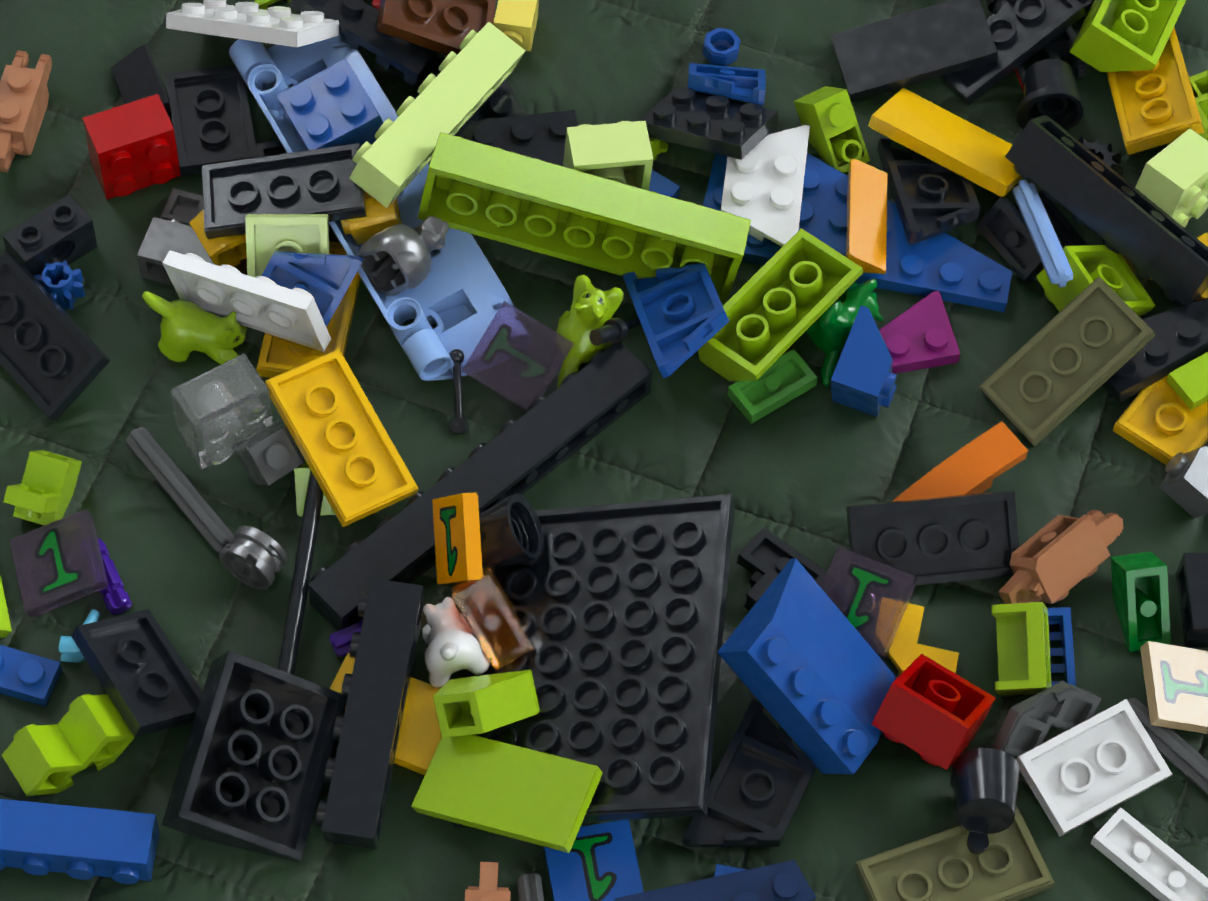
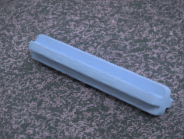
M1020 180L1019 185L1013 187V196L1050 282L1058 284L1060 288L1065 287L1067 281L1073 279L1072 269L1035 185L1028 183L1027 180Z

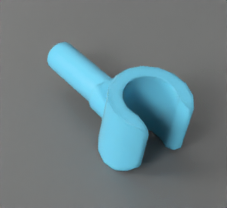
M92 609L83 625L96 622L101 614L97 610ZM61 636L58 647L59 652L62 653L60 661L83 662L85 658L72 637Z

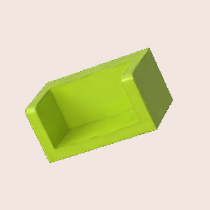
M1043 602L991 605L992 615L996 618L999 681L995 682V691L1000 696L1036 695L1051 687L1048 608Z

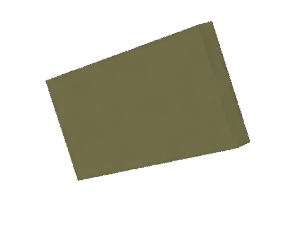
M1098 277L985 380L979 388L1017 429L1036 446L1150 342L1156 334Z
M1017 806L1014 822L1008 829L999 833L987 834L989 846L983 854L975 855L968 850L966 842L970 831L960 825L860 860L855 864V870L869 901H1018L1051 889L1054 881Z

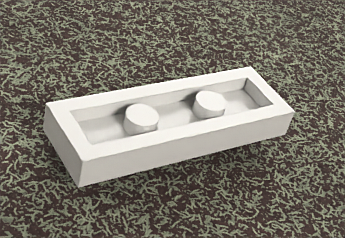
M1121 807L1093 837L1091 845L1158 900L1208 901V878Z

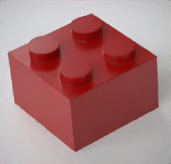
M158 94L82 118L91 165L106 200L118 196H127L136 190L155 184H164L173 178L181 176L174 128Z
M921 653L891 684L871 725L880 729L889 740L903 743L919 753L920 757L927 763L947 770L975 739L996 698Z

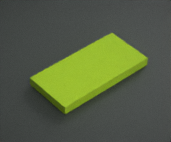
M475 735L441 738L411 807L420 814L570 853L603 772L595 765Z

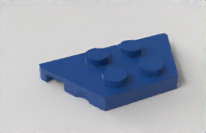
M704 263L686 265L682 268H660L656 271L657 277L638 279L635 272L622 275L663 379L670 376L730 322Z

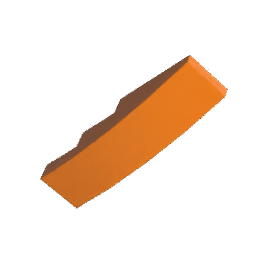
M1001 421L934 467L892 502L983 493L991 488L996 477L1025 460L1028 450Z

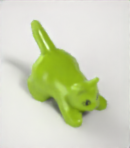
M577 276L574 283L570 311H565L559 318L556 330L555 343L557 349L564 356L558 377L557 389L567 375L572 372H578L581 364L589 363L599 350L603 348L609 349L613 345V343L607 342L595 346L591 343L589 334L592 330L604 326L605 322L612 318L623 300V292L620 288L614 287L608 291H602L595 288L587 276Z
M145 291L142 294V298L149 308L162 315L160 325L161 338L158 346L161 353L169 360L183 362L187 360L192 351H199L223 366H235L239 363V355L233 348L244 342L247 328L240 325L236 320V312H231L229 315L221 318L203 310L193 301L179 299L169 302L149 291Z

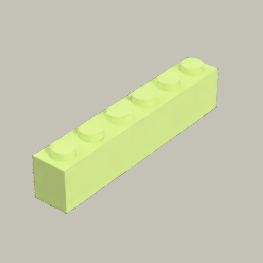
M490 22L478 33L471 30L461 42L459 54L457 55L453 51L450 52L438 68L441 73L437 77L432 73L429 74L417 90L420 95L416 99L410 95L397 110L396 115L399 117L394 122L388 118L376 132L374 137L377 140L372 145L366 141L354 155L352 160L357 165L349 179L386 208L431 161L439 133L442 132L454 136L513 72L525 50Z

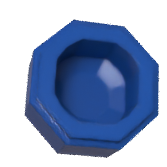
M716 28L706 33L703 55L710 64L727 66L737 61L740 39L733 30Z

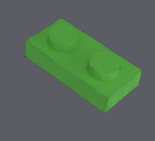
M792 349L780 356L758 380L737 381L728 386L727 396L752 424L817 385L818 377L795 349Z

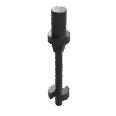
M639 317L628 322H624L620 318L609 319L605 322L604 326L590 332V341L595 346L607 342H621L627 337L628 330L640 326L641 322Z

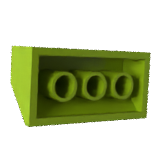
M1095 0L1071 47L1070 53L1100 72L1153 70L1159 61L1186 0Z
M801 228L723 305L730 322L698 350L700 361L730 382L758 380L863 274V268Z

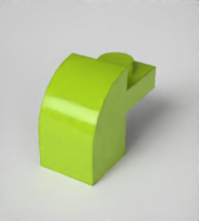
M45 450L30 451L22 483L7 486L3 502L15 506L14 517L51 528L55 527L63 518L71 501L82 461Z

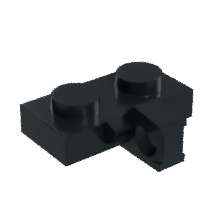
M763 528L739 553L737 563L753 574L749 579V583L753 587L747 592V600L743 605L749 611L792 558H796L822 590L829 584L831 575L766 528Z

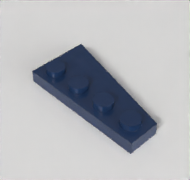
M795 860L623 896L615 898V901H816V896Z

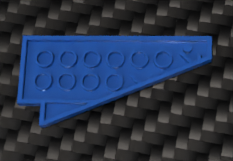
M715 153L703 203L704 207L721 211L727 156ZM807 153L799 230L802 228L846 257L848 176ZM887 199L886 273H863L855 282L861 284L875 278L877 280L876 288L922 297L928 296L933 291H939L943 301L1005 312L1012 271L945 232L919 243L909 244L896 204ZM748 234L742 262L764 266L782 247L767 238L760 241Z

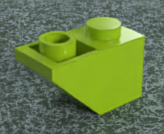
M825 86L793 101L801 126H810L808 141L826 164L844 174L849 171L850 159H856L864 163L870 161L847 89Z
M531 670L449 679L433 696L442 738L486 733L540 712Z

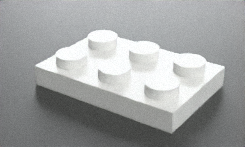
M1127 699L1018 756L1016 759L1020 766V772L1059 837L1172 775V772Z

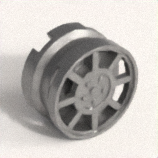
M240 526L234 533V542L226 544L220 552V562L231 575L244 584L258 590H267L275 579L274 572H280L287 563V554L266 533L251 526Z

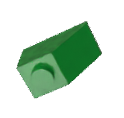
M1151 551L1110 557L1112 597L1127 649L1130 652L1140 651V647L1147 641L1171 645L1167 565Z

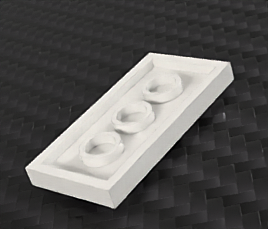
M203 0V4L183 3L182 9L166 13L167 29L297 48L339 36V20L326 19L323 12L304 11L301 12V15L291 14V8L274 6L269 7L268 10L259 9V4L255 2H238L234 6L227 5L226 0Z
M170 250L162 263L179 298L193 301L207 312L221 318L229 315L231 312H236V320L240 325L322 352L326 350L331 340L314 297L304 289L293 288L291 290L277 285L274 281L264 276L254 278L242 274L230 265L222 264L217 266L208 263L193 253L183 255Z

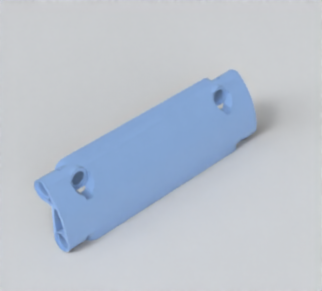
M339 32V36L298 48L274 45L266 50L262 42L238 39L230 47L229 55L287 153L305 151L289 124L276 95L345 58L379 112L383 123L388 118L394 122L399 117L396 115V111L359 51L345 43L346 39L341 32ZM428 164L397 197L402 224L411 228L420 226L424 221L417 219L429 169ZM341 220L328 222L346 254L357 256L363 244L357 245L352 234L345 235ZM449 228L446 233V245L441 249H435L430 252L432 261L431 271L427 278L413 289L405 290L397 295H384L373 287L370 278L361 266L357 271L418 376L425 381L453 378L454 363L449 353L454 349L462 350L465 356L464 361L461 363V377L491 368L510 359L509 356L500 352L490 364L481 362L483 353L502 324H507L511 327L510 337L514 345L525 350L531 342V336L512 308L514 306L508 293L472 234ZM415 319L412 324L402 326L405 321ZM436 324L437 327L433 329L431 325Z

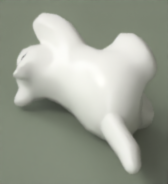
M446 597L442 603L436 605L426 604L423 611L428 624L422 628L423 639L428 645L425 652V663L430 673L428 678L430 684L434 687L442 688L450 679L451 674L461 669H467L477 676L487 671L490 666V659L482 652L481 643L473 636L475 622L472 615L468 612L459 614L454 600L450 597Z

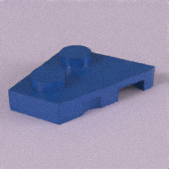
M275 251L261 276L271 279L279 286L291 290L293 288H301L309 292L314 297L327 327L364 258L353 255Z

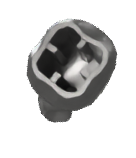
M430 216L420 226L415 228L398 224L380 231L367 240L360 247L357 256L364 258L361 267L370 278L373 287L384 295H397L420 285L431 271L432 261L430 252L435 249H441L446 245L445 237L450 227L447 222Z

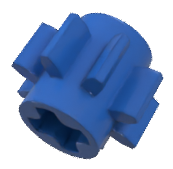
M65 260L62 263H46L42 275H34V278L64 310L68 308L74 309L73 305L77 297H85L81 270L75 269L72 271Z

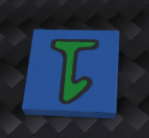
M629 820L581 826L570 853L543 846L553 901H615V898L644 892Z

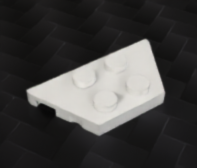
M803 125L769 134L742 160L727 156L721 211L750 219L751 224L748 234L760 241L767 238L783 247L799 230L810 126Z

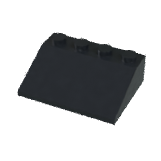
M230 650L213 660L161 825L202 840L295 862L301 861L324 782L327 761L331 757L335 741H333L335 720L337 715L343 716L347 700L342 699L339 692Z

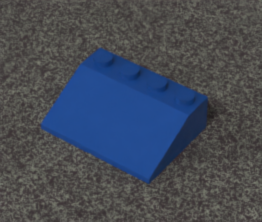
M792 558L717 653L822 774H854L879 740L881 730L871 724L891 684L897 677L796 558Z

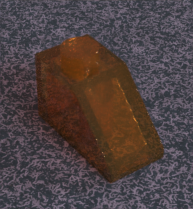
M489 566L483 569L482 580L461 582L452 587L454 602L495 670L533 649L509 598Z

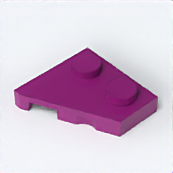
M933 291L879 329L893 359L892 373L894 374L959 362L961 354L939 291Z

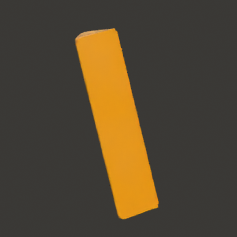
M850 159L847 190L846 257L861 266L863 273L885 274L888 173L859 160Z

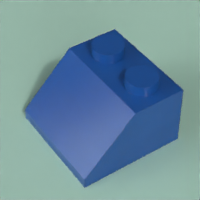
M862 305L859 308L831 378L832 401L878 417L882 406L890 407L897 385H895L897 374L892 373L893 359L869 308Z

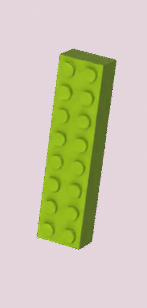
M442 132L439 133L429 165L417 219L425 220L430 216H434L447 222L450 226L449 228L622 276L629 272H635L638 279L657 277L656 271L660 268H682L686 265L704 263L723 305L728 299L744 256L751 224L750 219L736 216L732 213L711 209L692 202L672 198Z

